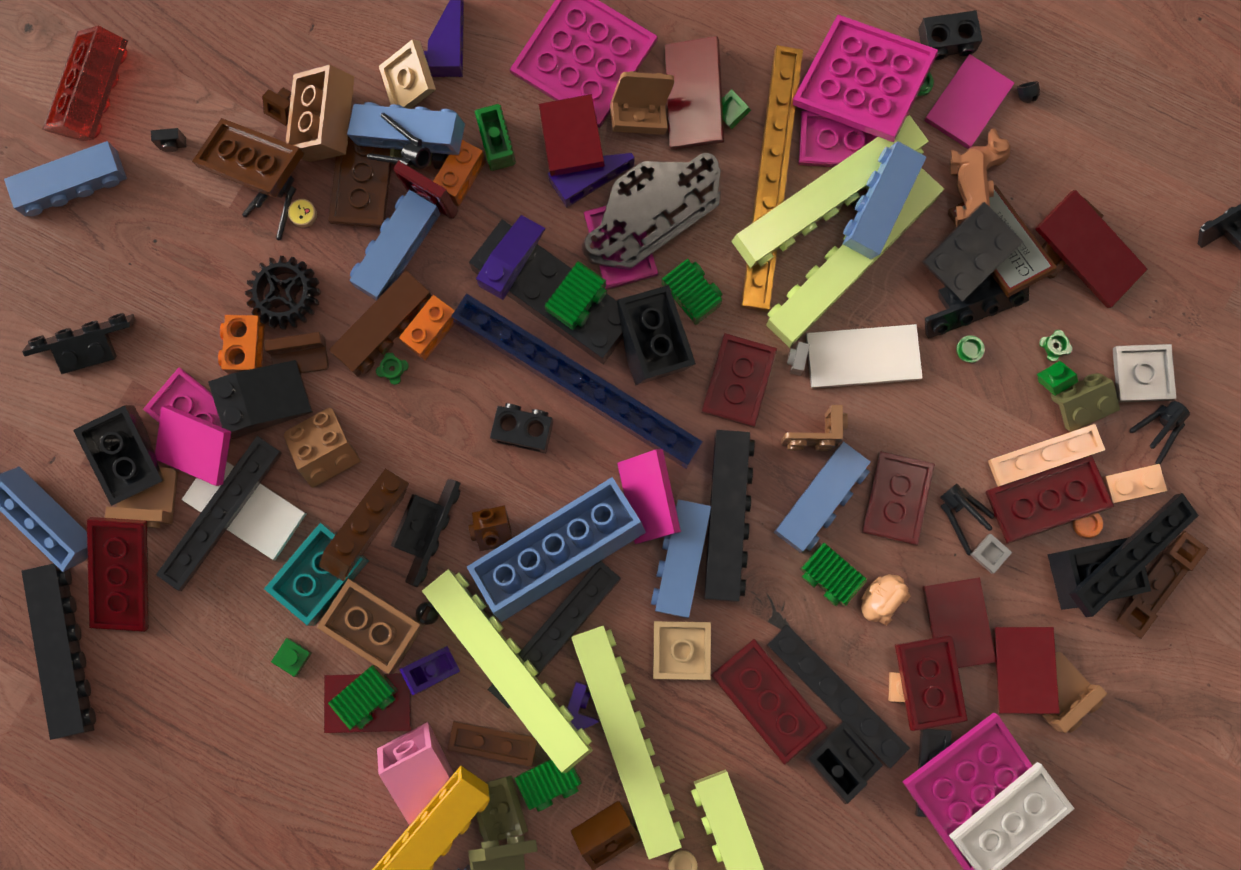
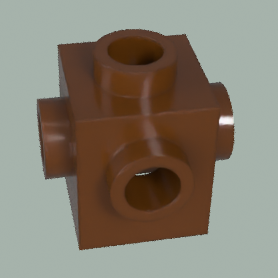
M505 505L472 512L473 524L468 525L472 541H477L480 551L496 549L512 539L511 525Z

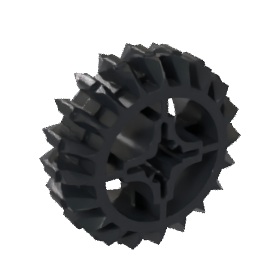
M280 255L278 263L274 258L270 257L269 266L260 263L259 266L262 270L259 273L255 270L252 271L255 280H247V285L252 287V289L245 291V295L251 298L247 301V306L253 308L252 315L260 316V322L262 324L269 322V326L273 329L279 324L282 330H286L288 322L293 328H297L296 320L298 319L303 323H307L304 315L306 313L314 315L315 312L310 307L311 305H319V301L314 297L321 294V291L315 288L319 284V280L312 278L315 274L311 268L306 269L307 265L303 261L297 264L295 257H291L287 262V259ZM281 274L296 275L294 278L289 277L286 280H279L276 277ZM270 283V291L265 295V299H263L265 287ZM277 285H279L282 289H285L286 296L288 297L289 301H287L284 297H281L282 295ZM303 286V295L297 304L296 295L301 290L300 287ZM281 305H286L291 309L286 312L270 311L273 307L278 308Z

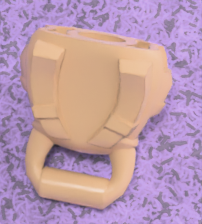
M888 574L883 577L879 576L869 585L861 598V610L868 621H879L886 626L891 622L893 613L902 602L906 603L911 597L907 585L904 584V579L899 575Z

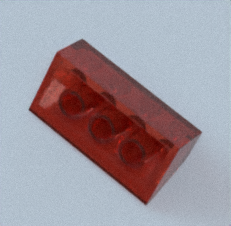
M99 25L77 31L43 130L80 141L94 140L99 135L102 128L100 123L102 115L108 110L110 105L109 95L111 89L116 86L119 79V74H117L119 66L127 57L126 46L128 40Z

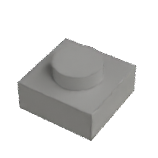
M798 342L796 349H790L787 365H792L790 374L801 376L804 371L810 344Z
M988 534L970 556L991 574H994L1012 552L992 534Z

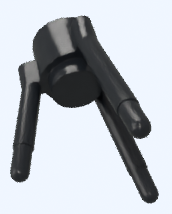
M381 113V117L406 137L410 143L406 144L400 151L402 158L378 154H367V158L394 164L399 160L409 167L412 165L419 169L425 168L431 160L430 149L422 146L421 139L414 137L387 114Z
M291 175L277 195L280 198L284 194L286 195L276 236L278 241L282 239L288 209L296 191V188L292 186L295 179ZM259 192L242 213V216L247 217L255 207L260 208L268 198V195Z
M1172 401L1167 407L1161 405L1154 413L1129 430L1130 433H1134L1160 416L1159 421L1164 428L1150 444L1151 449H1154L1161 442L1169 430H1173L1155 464L1162 463L1177 435L1185 426L1184 421L1190 416L1189 410L1177 401Z
M955 484L940 497L944 502L940 507L947 514L966 554L970 556L972 551L952 509L957 513L965 507L988 531L992 530V526L972 505L991 519L995 515L972 497L964 487L961 488L958 484Z

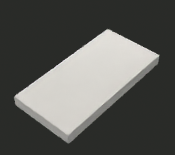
M917 324L806 334V343L810 344L808 363L811 389L922 379Z
M226 462L224 480L235 467L229 462ZM196 478L181 500L202 512L221 485L215 486ZM260 483L227 530L272 560H276L306 516V513Z
M1037 762L953 831L949 837L975 870H1002L1075 808L1043 765Z

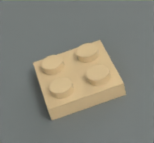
M411 40L379 66L390 104L411 109L436 90L421 42L418 40Z
M654 621L653 679L711 680V622Z

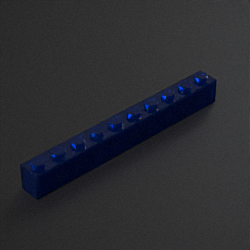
M467 293L451 317L456 325L653 449H663L666 457L685 469L688 468L702 446L703 441Z

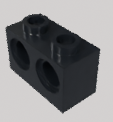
M977 10L923 18L918 28L921 44L938 49L935 60H942L949 55L955 54L968 56L975 53L983 41ZM959 32L966 33L969 38H962ZM932 36L940 37L943 42L934 41Z
M505 403V407L497 406L490 435L492 442L546 454L553 426V419L548 417V412L532 409V413L521 411V406ZM514 418L517 421L516 427L510 431L502 429V423L505 419ZM533 424H541L544 427L543 433L538 437H533L529 434V428Z

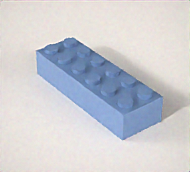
M611 477L468 565L467 569L493 614L500 622H503L645 534L646 531L619 486Z

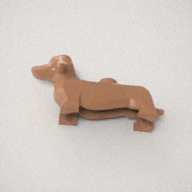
M994 128L988 133L987 146L970 147L961 155L957 151L951 150V175H958L957 185L966 209H963L962 206H956L955 228L982 202H985L990 207L989 197L994 196L993 180H987V170L991 166L1004 164L1010 156L1011 146L1007 139H1000L997 130Z

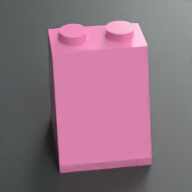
M428 722L377 748L379 776L410 826L454 772Z

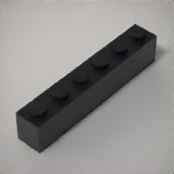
M716 430L704 600L739 602L740 596H745L746 579H741L742 568H747L748 552L743 551V540H748L749 523H745V512H750L751 495H746L747 484H752L753 468L748 467L749 456H754L755 440H750V432Z
M54 563L22 570L50 740L94 731L96 715L94 709L90 707L89 696L91 695V686L85 678L86 658L79 644L81 629L75 621L74 612H76L77 606L74 597L71 596L69 586L72 583L71 573L69 569L62 572Z

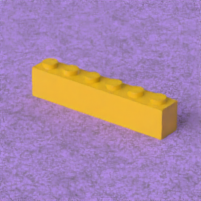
M460 766L372 870H432L434 862L440 855L445 856L452 846V841L458 834L462 835L466 832L477 812L481 813L487 807L490 801L488 784L463 766Z

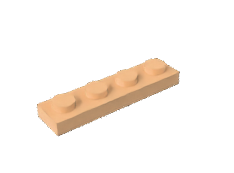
M1093 424L990 459L988 463L997 486H1002L1102 452L1105 448L1097 427Z

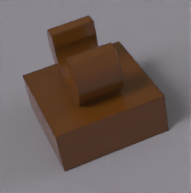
M282 88L276 94L268 89L262 96L264 114L287 126L291 92Z

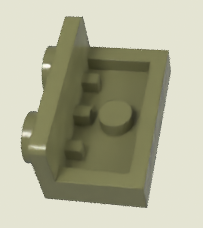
M1100 373L1087 375L1084 380L1079 381L1056 396L1051 394L1052 401L1060 407L1065 429L1070 432L1120 410L1114 382Z
M512 775L485 782L488 784L490 801L484 811L476 813L479 832L484 842L503 840L528 832Z
M524 835L507 838V844L499 845V840L481 842L482 848L468 850L470 870H525L524 854L537 852L536 840L525 841Z

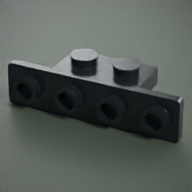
M1241 204L1229 208L1223 215L1213 221L1209 220L1204 223L1199 230L1197 244L1203 248L1224 235L1241 251Z
M990 274L963 301H959L946 287L938 290V297L946 310L925 318V335L930 339L959 327L970 325L988 316H994L1012 307L1020 306L1029 301L1030 286L1007 297Z
M124 313L109 317V321L98 323V321L85 323L78 330L72 331L71 328L62 329L56 332L53 337L37 336L28 341L22 352L24 356H29L51 349L61 374L115 360L117 355L108 333L129 328L136 319L134 314L125 316Z
M448 479L437 504L414 494L410 498L391 546L415 556L405 580L406 583L418 587L419 583H422L427 576L428 567L426 566L430 557L434 556L438 549L439 541L437 540L441 530H444L449 523L450 515L448 513L451 506L457 502L460 496V482Z

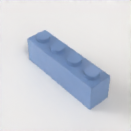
M365 102L364 105H353L347 135L358 146L402 150L406 144L410 143L406 137L381 117V113H385L414 137L421 139L422 146L430 149L431 153L459 155L465 123L453 110L431 111L425 107L407 109L396 104L384 107L372 102Z
M106 141L5 178L4 181L14 209L24 216H36L42 213V210L49 207L63 206L68 203V200L76 197L90 196L95 190L104 187H115L120 181L127 179L118 151Z
M899 141L891 147L886 146L878 159V162L881 163L878 171H874L867 181L868 192L866 196L862 195L856 204L855 210L858 212L855 219H851L844 229L843 234L846 237L842 243L843 245L869 259H873L881 254L924 164L926 156Z
M411 190L405 196L402 195L395 205L396 210L392 217L385 219L380 228V235L376 241L372 240L365 250L366 256L361 263H357L350 273L351 278L349 281L352 285L376 301L400 277L440 216L436 205Z
M843 441L773 533L799 553L805 549L810 551L820 539L816 534L823 526L827 529L837 515L833 513L839 504L844 506L853 495L850 489L855 482L861 484L870 471L866 468L870 461Z
M16 467L0 474V512L62 572L86 561L88 558L87 531L21 467Z
M678 499L675 507L681 532L664 537L662 549L667 550L665 561H659L656 577H661L662 579L660 589L654 588L651 605H656L655 612L689 618L711 506Z

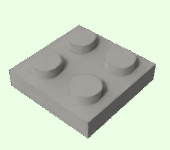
M1172 344L1115 346L1112 348L1118 402L1172 401L1176 399Z

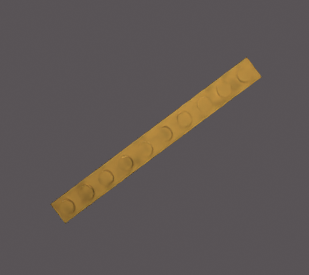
M777 45L774 50L752 223L784 201L796 108L793 105V98L798 91L802 49ZM777 250L772 253L774 258L763 266L757 263L750 268L746 262L741 308L769 311Z

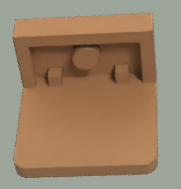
M636 71L621 73L610 103L612 131L665 135L667 131L665 104L675 83L674 76L663 73H638Z
M831 405L825 413V433H785L781 439V445L787 446V450L802 451L806 446H815L816 451H832V447H836L842 441L844 430H847L848 414L843 413V405Z
M327 408L284 433V438L297 470L311 488L361 462L358 453L347 440L332 408Z
M160 468L163 482L117 503V507H106L105 518L147 520V528H160L161 524H172L177 471L172 468Z
M1055 652L1059 714L1041 716L1055 731L1063 733L1068 731L1071 733L1083 723L1082 717L1088 712H1095L1103 705L1102 699L1107 695V692L1100 685L1090 684L1061 652Z

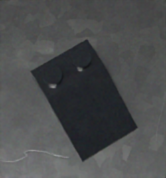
M669 285L617 300L626 359L635 386L685 371L696 364Z
M296 360L235 372L208 381L222 428L231 431L230 438L232 439L313 412Z
M124 405L73 430L111 506L164 481L147 430L134 405Z
M1128 538L1047 554L1061 610L1079 608L1069 593ZM1143 568L1111 600L1150 592L1151 587L1146 568Z

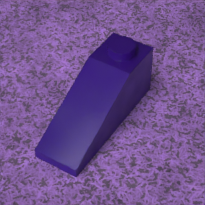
M450 0L428 39V51H424V55L432 77H463L464 0Z
M633 154L603 156L604 167L551 176L549 172V182L567 208L634 167L635 157Z
M520 215L490 254L476 277L479 287L504 300L543 235L545 228Z

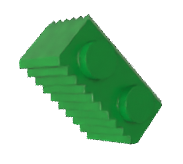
M495 104L475 110L490 171L514 166L516 163L501 105Z
M686 259L663 277L661 284L662 286L669 285L674 300L692 322L698 325L721 306L722 292L714 283L708 284L707 280L703 277L705 272L697 262L692 264L689 259Z
M578 261L553 293L552 297L549 298L545 304V309L570 329L574 330L577 324L581 327L591 314L588 310L594 302L599 304L606 295L607 290L604 289L606 287V280Z
M822 543L800 568L804 573L802 576L803 580L813 588L817 585L826 592L823 595L824 598L834 606L838 604L846 606L867 581V578L854 569L853 566L826 543Z
M372 665L329 701L328 704L349 730L356 727L361 730L374 719L371 714L380 707L383 711L396 700L393 695L398 689L379 667Z
M551 759L514 778L528 809L531 810L536 807L538 812L553 805L551 799L561 794L565 799L579 791L577 786L582 784L575 766L567 773H561Z

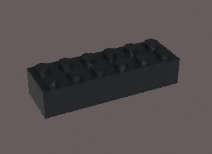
M501 219L469 261L472 271L476 274H479L490 254L512 227L503 219ZM537 244L507 296L604 365L623 339L617 300L606 293L599 304L594 302L588 311L591 314L584 325L580 327L577 324L574 330L570 329L560 320H557L546 311L545 304L572 268Z

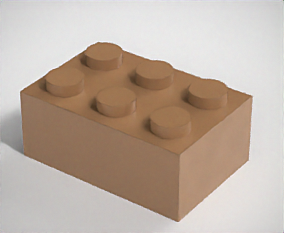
M332 65L293 75L286 143L299 147L305 153L301 159L307 162L346 154L348 145L347 132L351 118L355 76Z
M348 579L316 628L386 673L392 674L395 673L425 625L359 582Z

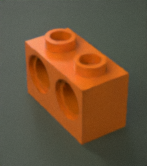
M462 140L459 155L449 154L433 181L447 190L454 204L458 207L486 162L483 151Z
M433 294L400 335L399 339L406 347L423 360H426L459 317L451 307Z
M225 315L224 323H221L220 326L223 349L218 353V363L226 373L232 374L262 367L265 324L260 322L259 316ZM242 326H246L247 331L245 335L237 337V330ZM239 353H245L244 361L235 365V357Z

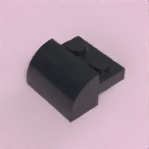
M845 721L834 728L821 742H818L805 757V760L844 804H848L867 785V781L883 766Z

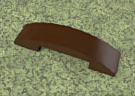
M1183 531L1147 572L1151 591L1130 596L1116 621L1139 639H1142L1157 619L1156 613L1186 573L1193 571L1209 548L1188 532Z

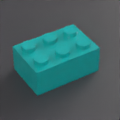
M319 523L264 588L307 626H315L346 581L348 579L354 580L369 562L362 555L344 581L319 567L324 550L337 534L328 525Z

